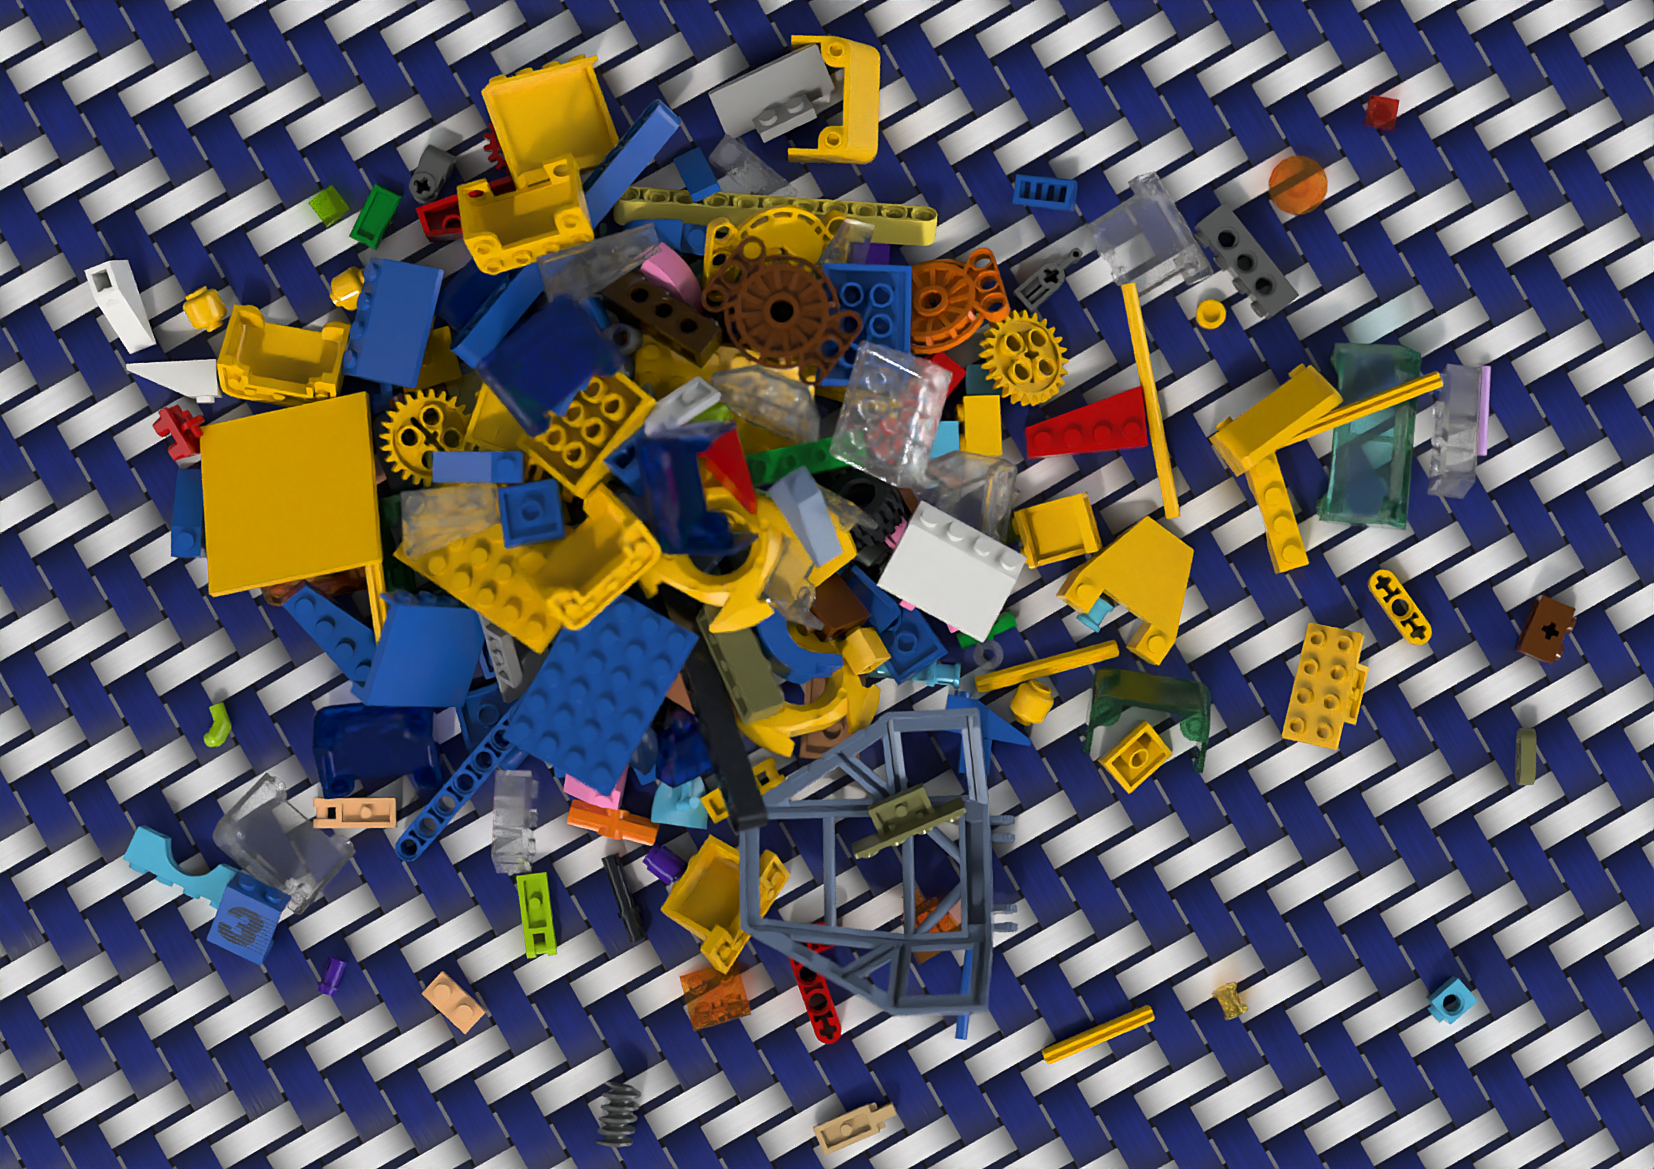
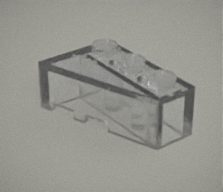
M492 483L401 492L404 552L412 561L435 548H443L447 546V543L463 536L466 538L500 523L498 494Z
M495 770L491 858L496 873L532 874L533 856H536V838H533V827H537V809H533V799L538 798L539 782L534 780L532 771Z

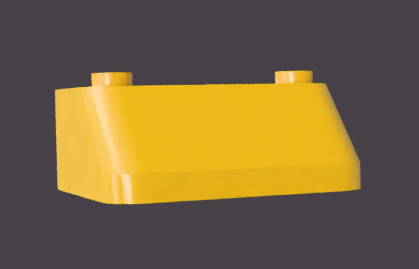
M792 35V51L810 43H816L821 51L822 59L827 65L844 68L843 126H828L824 128L818 138V149L788 148V162L867 164L876 157L878 149L879 52L873 46L842 37Z
M1302 363L1288 373L1291 378L1289 381L1234 421L1229 416L1215 426L1219 432L1209 439L1236 476L1251 469L1344 401L1337 390L1312 365L1306 368Z

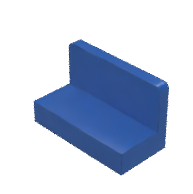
M854 565L851 568L854 576L846 584L871 613L867 621L879 633H882L902 612L897 603L887 593L877 586L858 566Z

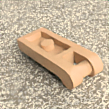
M397 797L313 798V807H316V818L313 819V828L397 827ZM328 807H336V818H328Z

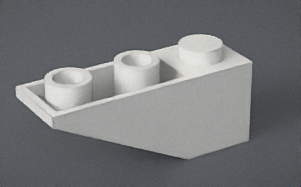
M128 260L107 261L85 270L95 301L128 352L133 354L155 345L156 341Z

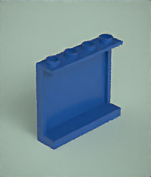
M395 590L394 593L381 592L380 597L390 604L367 680L353 681L350 692L365 705L463 707L485 640L478 612L448 592H444L443 595H434L426 591H420L419 594H410L402 590Z

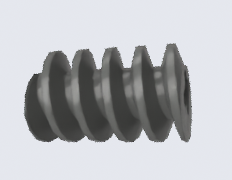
M605 1082V1085L612 1088V1092L603 1093V1097L609 1099L610 1103L601 1105V1109L609 1113L607 1116L599 1117V1120L607 1125L605 1128L597 1129V1132L605 1137L602 1140L595 1141V1143L619 1148L631 1146L634 1140L627 1135L635 1133L636 1128L628 1123L637 1121L638 1116L630 1111L639 1109L640 1105L632 1099L641 1097V1092L627 1084Z

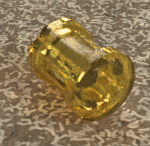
M1235 981L1227 983L1211 993L1213 998L1218 999L1225 1013L1223 1016L1226 1021L1243 1014L1249 1009L1246 1004H1243L1236 990L1237 984Z

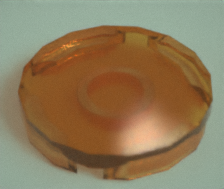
M1292 156L1282 160L1272 170L1268 180L1271 201L1280 211L1289 215H1304L1313 212L1324 201L1328 191V179L1323 168L1315 160L1305 156Z

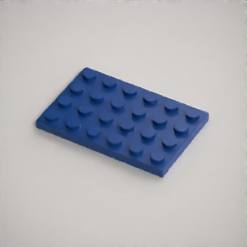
M621 593L582 628L569 630L564 626L502 738L609 798L699 636Z

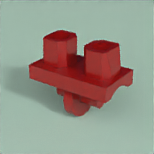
M179 405L171 408L165 407L158 412L160 417L152 426L160 437L172 434L176 441L168 447V452L172 459L177 461L200 455L199 438L204 434L199 425L205 421L203 416L193 417L188 409L182 411Z

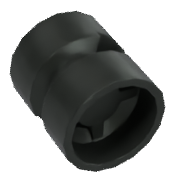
M879 540L875 542L874 546L869 547L866 545L851 560V563L858 566L864 573L868 572L869 578L877 584L892 553L888 552L889 546L884 541L880 542Z

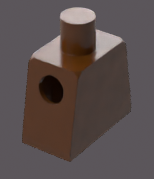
M835 572L805 598L797 610L801 618L795 622V627L800 635L807 636L813 632L820 642L826 643L845 636L849 630L857 626L862 628L871 613L840 575Z

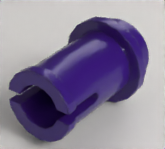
M329 956L322 979L317 981V985H319L317 991L334 997L335 993L340 990L338 985L347 962Z

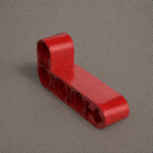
M824 920L814 924L824 925ZM807 942L806 948L818 953L836 945ZM788 956L817 1039L825 1044L836 1042L841 1036V1022L825 977L817 973L816 977L812 980L803 979L800 975V969L804 965ZM815 993H821L827 998V1003L822 1008H814L810 1004V997ZM831 1010L832 1014H827V1020L830 1026L835 1025L837 1028L833 1030V1035L828 1037L827 1033L820 1032L823 1029L822 1018L820 1017L815 1020L814 1016L823 1015Z

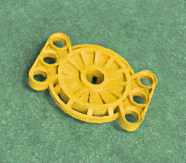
M786 204L769 206L754 212L743 220L737 228L734 227L728 218L717 217L707 227L702 289L704 290L723 265H712L714 257L722 253L726 254L727 260L738 244L748 236H756L764 242L766 247L765 257L782 254L781 249H783L785 254L804 258L815 265L821 263L846 264L850 222L842 212L837 210L827 212L820 220L805 208ZM798 214H802V215L808 216L810 219H806V220H805L803 217H801V216L798 215ZM842 220V225L837 231H829V225L832 221ZM722 226L729 227V232L725 237L720 239L715 237V232L718 228ZM750 242L745 245L743 253L747 258L755 259L760 255L761 247L755 242ZM834 246L839 247V252L834 258H826L825 255L828 249ZM780 260L779 264H790L797 266L798 262L791 260ZM772 261L765 262V267L773 265ZM805 265L804 270L815 277V271ZM736 266L729 267L725 271V279L730 283H734L740 268ZM720 291L707 294V297L713 302L724 301V296Z

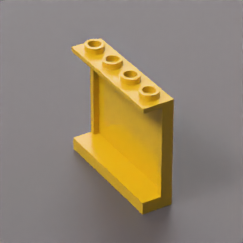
M585 54L577 55L570 58L569 62L559 64V61H553L543 65L542 69L533 71L532 68H525L516 72V76L506 78L505 74L498 75L489 79V84L481 91L516 190L550 181L543 166V161L567 153H572L577 163L579 175L591 173L618 143L619 139L592 67L598 60L597 55L587 58ZM564 164L554 168L556 172L568 170V166Z

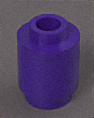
M657 843L642 861L647 865L646 869L668 886L681 879L687 870L684 868L687 864L685 860L665 845L661 847Z

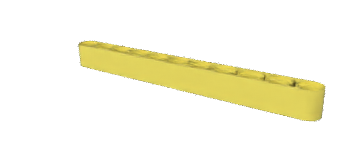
M629 186L613 205L614 221L620 225L642 219L683 220V223L708 226L713 219L726 217L735 228L754 212L774 205H796L809 210L820 220L827 212L837 210L842 212L850 222L849 241L928 246L935 242L938 214L933 208L927 206L717 192L694 203L688 190ZM798 214V215H800L801 217H803L805 220H806V219H810L808 216H805V215H802V214ZM842 220L832 221L829 225V231H837L842 225ZM722 226L716 232L728 233L729 227Z

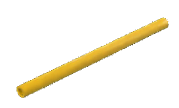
M1136 282L1123 284L1121 288L1140 386H1142L1143 402L1166 519L1180 517L1181 514Z

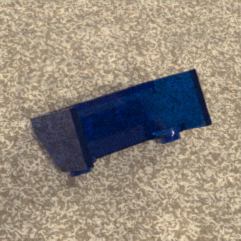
M736 421L695 422L649 434L636 443L635 453L652 535L659 545L661 553L666 555H734L759 539L758 533H732L730 521L723 512L707 510L696 453H704L709 450L715 439L736 428Z

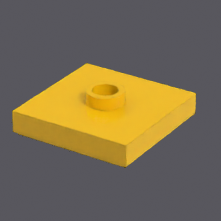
M449 326L429 332L416 388L403 386L404 392L424 390L442 382L445 383L446 387L464 382L458 356L450 350L453 337Z

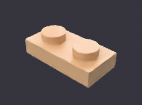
M444 971L422 992V995L464 1034L487 1012Z

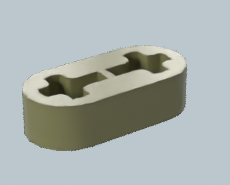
M1518 728L1515 758L1517 785H1534L1536 776V732L1533 728Z

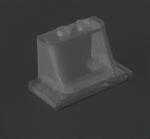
M1155 171L1136 176L1128 181L1135 195L1087 225L1098 244L1096 245L1098 254L1103 260H1107L1112 269L1111 275L1113 280L1119 286L1136 282L1139 299L1182 275L1187 285H1191L1215 274Z

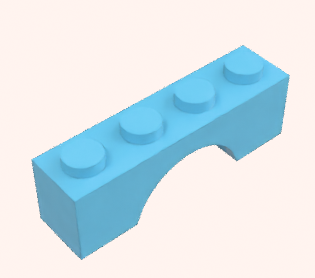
M145 825L138 826L123 857L124 860L130 862L129 867L143 874L146 871L157 875L156 880L170 887L175 883L183 887V893L192 898L199 899L202 896L211 900L210 906L217 910L226 886L236 872L240 871L224 863L206 875L191 874L183 870L176 863L171 850V837Z

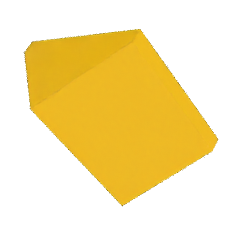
M1141 720L1101 756L1098 761L1124 790L1130 794L1170 758L1173 753L1146 720Z

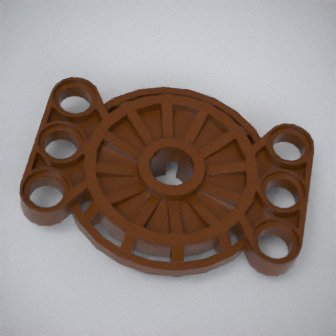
M756 236L745 237L704 288L701 294L703 307L711 313L724 311L728 335L735 347L747 359L759 366L773 370L798 368V377L801 383L807 387H816L824 381L862 330V319L854 311L846 310L839 313V301L836 290L828 276L818 266L804 258L790 254H774L765 257L766 247L764 242ZM755 242L761 247V253L757 258L749 259L744 255L743 249L747 243ZM778 260H791L798 262V265L779 264ZM772 261L773 265L765 267V262ZM805 265L813 269L821 278L817 280L811 273L804 270ZM731 266H736L742 271V278L736 283H730L725 279V271ZM825 283L832 293L834 302H828L826 293L822 288ZM718 290L723 294L724 301L720 306L711 307L708 305L706 296L710 291ZM780 302L790 303L794 311L792 318L784 323L774 321L770 315L773 304L775 305ZM735 307V314L729 315V309ZM835 309V314L829 316V310ZM851 316L857 320L858 327L854 332L845 333L842 331L840 322L844 317ZM730 322H736L738 331L742 336L739 341H737L732 332ZM828 340L835 341L839 346L838 354L834 357L824 356L821 351L824 342ZM747 343L754 351L760 354L759 359L750 355L742 346ZM799 356V362L791 363V358ZM766 357L785 359L786 365L771 364L765 362ZM810 364L816 365L821 372L820 377L813 382L807 381L803 377V369Z

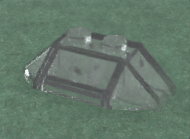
M757 364L714 372L712 374V387L720 392V401L718 402L726 404L730 411L744 421L797 444L810 441L816 442L820 438L819 415L808 385Z

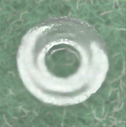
M985 640L975 647L974 660L983 669H994L1003 660V649L996 641L991 640L988 642V640ZM991 649L994 652L992 660L988 661L983 658L984 650Z

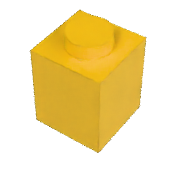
M857 626L849 630L845 634L846 639L838 644L855 675L871 673L891 658L874 627L861 628Z

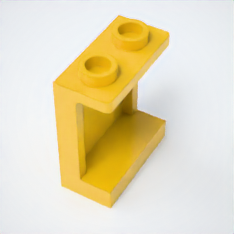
M1087 491L1014 512L1015 518H1012V526L1015 534L1021 537L1023 546L1020 547V554L1027 557L1024 564H1028L1030 569L1103 549Z

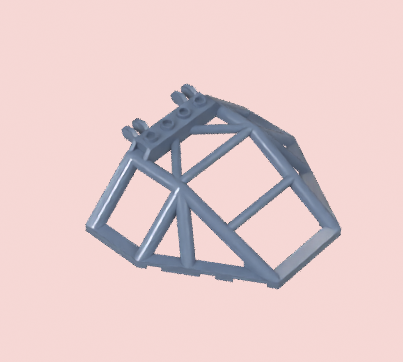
M961 708L887 712L864 730L861 729L822 754V757L810 765L797 770L788 776V779L762 795L768 820L823 818L824 925L760 918L759 827L739 832L740 929L893 1016L987 1013L994 932L1018 931V924L1013 922L994 923V913H1016L1017 905H993L992 843L1015 842V835L1010 833L991 834V825L1008 826L1015 823V818L1011 815L991 816L979 709ZM962 729L969 795L928 796L933 808L962 797L967 812L959 818V847L937 826H934V829L927 833L960 864V882L916 928L913 835L902 843L904 934L836 927L835 818L871 817L867 806L907 789L900 732ZM880 738H883L888 784L855 756ZM838 766L876 797L866 799L789 800L790 797ZM961 899L962 932L929 933ZM796 941L875 950L842 968ZM973 950L969 994L906 997L911 952ZM891 961L888 993L862 979V977Z

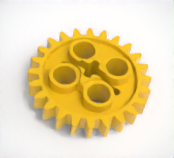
M1013 310L1004 320L991 322L989 324L990 328L983 332L986 339L980 342V345L986 350L979 353V356L987 361L981 365V368L989 369L990 373L985 378L986 380L994 379L993 390L1001 388L1002 398L1011 395L1012 404L1020 401L1022 406L1030 403L1032 406H1035L1059 393L1058 387L1065 384L1061 377L1068 374V371L1062 368V366L1069 363V360L1061 355L1067 351V348L1059 347L1058 345L1063 339L1062 336H1053L1056 328L1051 327L1047 329L1046 318L1038 322L1037 313L1028 316L1026 310L1019 313Z
M428 389L426 397H424L421 390H416L415 399L409 394H404L406 403L403 405L395 401L396 413L388 410L386 412L392 418L391 421L381 422V425L388 428V433L379 434V437L387 439L388 443L381 446L380 449L390 451V454L384 460L386 462H396L391 469L393 472L403 469L402 479L406 480L410 475H413L412 484L417 485L421 478H423L424 485L430 487L433 479V464L425 467L422 464L421 458L426 451L439 452L433 444L424 443L426 437L410 422L412 417L417 420L424 431L434 432L432 439L445 452H460L469 426L467 422L472 418L473 414L463 415L462 412L466 405L461 403L455 406L457 397L453 395L446 401L445 391H440L437 397H435L434 390ZM428 408H432L436 412V420L430 425H427L423 420V413ZM410 428L414 432V441L409 445H404L401 441V434L404 430ZM453 430L457 439L454 445L448 447L445 445L443 437L447 431ZM436 482V484L441 486L442 482Z

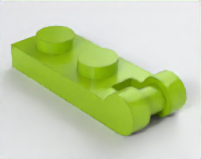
M547 872L517 875L527 959L536 958L537 954L547 953L548 956L557 955ZM545 933L546 941L535 943L534 934Z

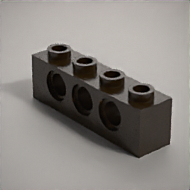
M623 267L602 292L605 309L630 325H635L643 333L701 369L723 343L722 328L716 320L711 317L705 318L697 313L689 303H681L674 299L663 287L657 288L650 284L639 272H631ZM637 299H645V301L640 303L635 302ZM662 314H669V315H670V316H668V317H666V318H661V317H659V316L662 315ZM686 329H693V330H695V331L692 332V333H685V332H683V331L686 330Z

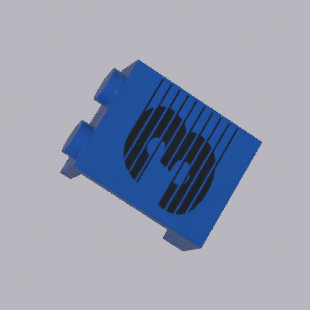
M237 871L225 888L207 940L261 966L272 950L275 942L272 940L280 916L289 904L292 896L278 888L258 881L250 875Z

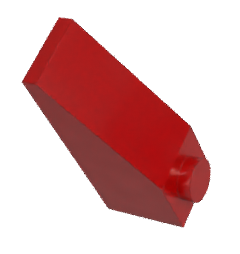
M734 420L698 428V440H694L697 458L703 457L706 469L750 515L756 514V497Z

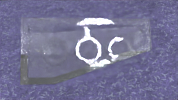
M653 223L536 257L551 311L584 301L659 253L661 248Z

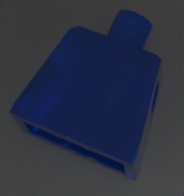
M685 711L674 713L672 715L673 727L657 735L659 753L656 761L655 776L672 789L713 771L697 722L690 719V714Z

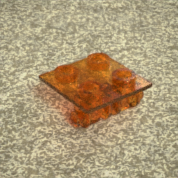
M737 959L726 975L713 966L679 976L693 1031L751 1015V1007L746 996Z

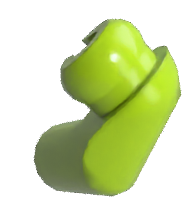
M223 702L209 707L214 723L209 732L204 735V742L208 747L222 745L231 731L232 725Z

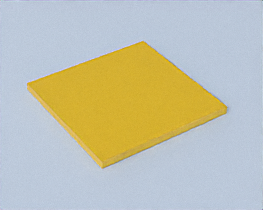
M366 391L199 427L204 434L200 437L208 586L211 596L216 597L383 562L370 397Z

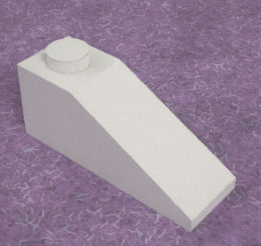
M216 359L126 364L128 371L187 397L196 399L197 404L215 403L214 398H223L217 369L218 360Z

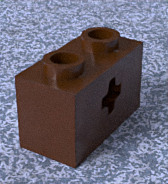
M1544 595L1536 596L1514 651L1546 665L1553 664L1554 660L1559 661L1565 645L1562 644L1566 633L1570 634L1576 622V617L1573 616L1576 609ZM1549 626V630L1553 632L1552 636L1545 637L1546 633L1542 631V627Z

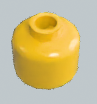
M352 266L331 280L332 291L330 292V297L337 307L343 306L349 311L357 309V299L362 292L365 281V269L362 268L360 270Z
M203 286L185 296L187 301L183 304V310L195 329L206 328L210 332L224 324L221 319L227 314L228 310L215 289H207L206 286Z
M1036 680L1020 684L1010 702V708L1015 713L1014 719L1025 726H1030L1031 723H1042L1054 704L1051 689Z

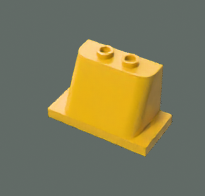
M709 835L699 852L690 858L687 870L681 879L676 880L673 884L671 894L660 910L666 916L705 941L700 951L718 971L725 975L751 935L740 929L739 851ZM767 849L760 857V918L765 916L791 876L777 855Z

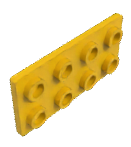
M1316 623L1308 624L1282 738L1332 750L1338 749L1343 724L1356 725L1369 667L1358 663L1364 634Z

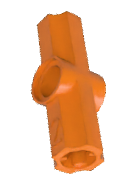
M573 799L567 824L597 831V834L617 840L627 839L648 846H654L660 823L651 822L650 818L630 814V811L622 808L618 810L602 808L579 799Z

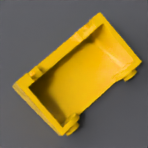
M234 304L217 361L220 387L224 393L232 397L286 407L340 397L345 375L342 374L344 367L343 356L348 350L351 338V325L335 320L324 324L322 332L272 324L265 322L264 315L257 307Z
M602 483L591 491L584 501V510L589 518L569 534L566 539L560 542L545 557L537 550L530 549L521 553L509 564L569 630H577L585 626L654 565L660 556L659 545L644 525Z

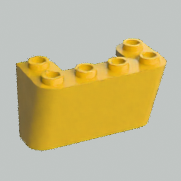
M572 153L544 160L543 166L550 181L495 197L485 178L457 186L464 242L482 272L495 275L584 249L593 243V229L577 163ZM564 164L568 166V170L565 172L554 171V168L558 165ZM473 190L484 192L482 196L477 198L468 196Z

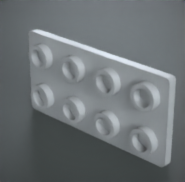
M810 43L709 91L708 95L728 140L735 139L756 129L765 143L817 118L810 102L833 92L835 88L817 44Z
M479 614L502 699L504 702L510 703L520 698L533 683L549 654L548 646L540 655Z

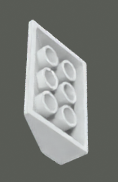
M921 500L911 514L877 586L983 643L1017 581L1027 557Z

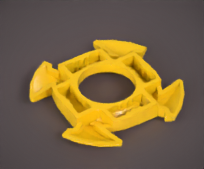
M695 456L683 460L668 469L665 474L670 482H678L680 486L657 530L655 541L660 547V556L654 565L637 579L647 599L658 593L657 585L666 582L705 604L717 607L723 606L718 616L709 626V631L713 633L738 631L756 625L774 614L775 612L767 602H759L758 598L781 557L784 546L783 534L787 535L805 550L776 503L754 492L757 513L750 515L706 469L703 457L697 458ZM715 510H729L742 516L751 529L753 539L751 553L743 566L735 572L723 576L708 575L698 570L692 563L687 550V539L693 524L704 514Z
M808 594L804 596L802 599H800V605L803 603ZM798 613L785 615L787 630L793 641L809 652L842 655L843 667L832 673V676L824 678L825 685L821 697L810 704L796 705L784 701V705L774 716L746 725L743 724L741 717L735 719L739 731L750 741L769 752L789 758L795 744L789 737L826 729L836 724L845 715L849 737L859 730L867 728L878 709L881 689L874 684L870 688L862 686L859 676L853 673L838 647V644L842 642L841 638L823 643L820 642L813 632L807 636L800 635L795 627V622L801 618Z

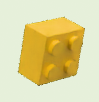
M1000 395L963 396L959 404H956V407H954V421H958V424H960L959 454H961V461L997 460L1002 456Z

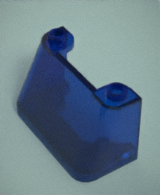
M565 293L555 298L487 354L477 364L476 372L527 435L533 439L544 434L550 428L552 416L549 411L594 374L600 377L616 375L627 360L588 310L572 294Z
M358 702L325 706L315 713L312 750L325 800L348 796L355 788V780L413 774L415 784L419 788L435 789L444 786V773L434 707L374 706Z

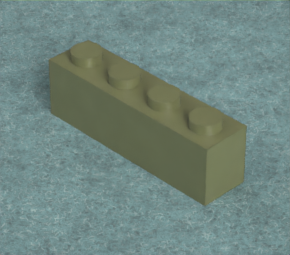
M709 604L703 606L696 617V621L743 724L746 725L776 715L785 703L784 694L781 687L776 685L771 665L763 657L756 633L752 632L750 627L733 632L713 633L709 631L710 624L718 616L723 606L717 607Z

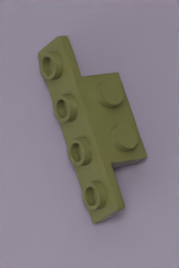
M920 783L867 806L878 832L851 844L853 854L856 859L862 857L869 858L876 855L880 849L887 846H898L904 843L908 837L915 834H926L933 830L934 826L943 822L951 823L958 820L962 814L967 812L962 797L933 808L923 783Z

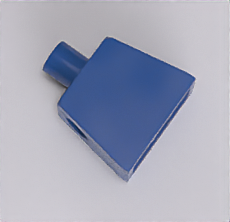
M645 423L603 459L614 477L637 497L643 493L653 491L656 486L655 482L666 474L669 469L666 439L661 435L652 439L644 432Z

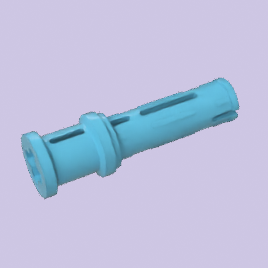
M935 661L908 679V681L926 682V685L934 687L935 684L951 685L954 689H959L961 663L956 662L955 665L937 664ZM884 664L870 673L871 678L893 679Z

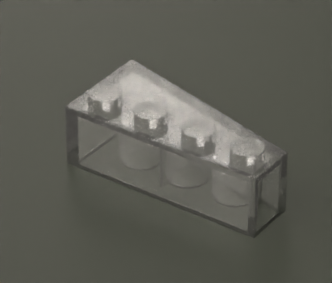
M1447 364L1442 373H1439L1443 386L1435 389L1439 391L1438 401L1435 402L1433 412L1436 423L1431 441L1433 449L1427 495L1463 499L1475 482L1483 368Z

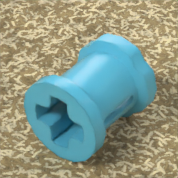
M1099 597L1088 614H1078L1076 619L1098 633L1100 631L1099 625L1107 613L1114 610V607Z

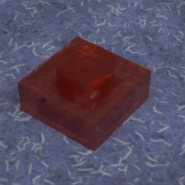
M1370 95L1368 97L1363 126L1393 131L1400 100Z

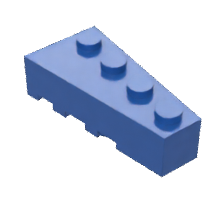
M303 579L281 598L282 605L352 683L353 681H366L377 648L374 626L360 618L352 610L338 603L334 598L306 579Z

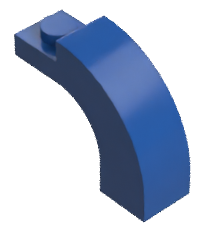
M642 219L627 222L623 226L620 258L645 261L646 257L661 242L678 255L704 257L708 226L683 223V220Z
M768 603L775 613L756 625L750 626L751 631L755 632L759 639V648L763 657L769 661L772 672L782 679L797 684H805L814 677H830L832 673L843 667L842 655L809 652L793 641L786 626L785 604Z

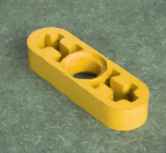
M1378 570L1372 573L1368 579V588L1403 638L1412 645H1422L1428 642L1432 635L1431 626L1395 575L1388 570ZM1377 577H1387L1389 582L1386 585L1390 592H1394L1397 589L1399 594L1391 596L1385 602L1383 597L1388 596L1385 589L1376 588L1375 585L1378 583ZM1396 599H1403L1408 605V610L1403 616H1397L1392 611V603ZM1414 613L1416 618L1411 619L1416 627L1423 626L1424 630L1421 632L1423 638H1412L1410 634L1413 632V628L1409 623L1402 626L1400 622L1407 620Z

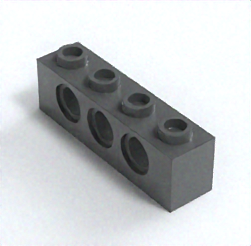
M1226 202L1195 226L1197 241L1204 248L1209 247L1216 255L1213 257L1214 262L1223 272L1228 270L1234 278L1231 281L1241 295L1246 293L1251 299L1252 303L1250 306L1260 318L1264 316L1268 321L1299 296ZM1219 234H1229L1233 239V245L1231 247L1221 246L1218 241ZM1240 256L1249 258L1251 269L1247 271L1241 270L1237 266V258ZM1259 279L1266 280L1270 285L1269 293H1259L1255 287L1256 281Z

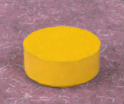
M1207 299L1199 304L1195 317L1201 327L1215 329L1224 322L1226 309L1220 301Z

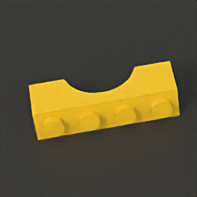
M1274 451L1246 471L1245 475L1249 488L1258 504L1265 527L1268 551L1275 573L1278 574L1307 565L1309 562Z

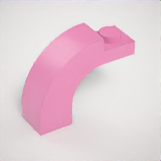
M661 242L646 257L639 273L650 284L657 288L663 287L674 299L681 303H689L697 313L702 315V291L694 273L675 251ZM686 329L683 332L689 333L692 329Z

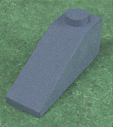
M805 466L780 479L768 490L817 568L843 553L822 493Z

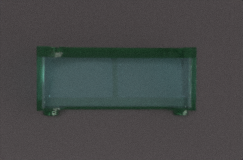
M1335 343V349L1330 354V366L1338 374L1337 392L1344 400L1335 409L1420 377L1422 353L1405 345ZM1418 396L1333 429L1328 492H1325L1322 498L1318 499L1316 506L1319 521L1331 524L1406 530Z

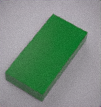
M375 184L349 237L377 251L403 197Z

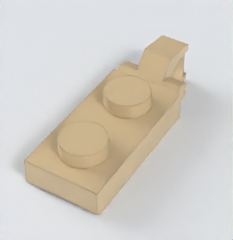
M876 1102L867 1103L813 1127V1130L825 1156L879 1133L881 1129L886 1127L884 1120L896 1116L897 1111L892 1102L881 1107H877Z

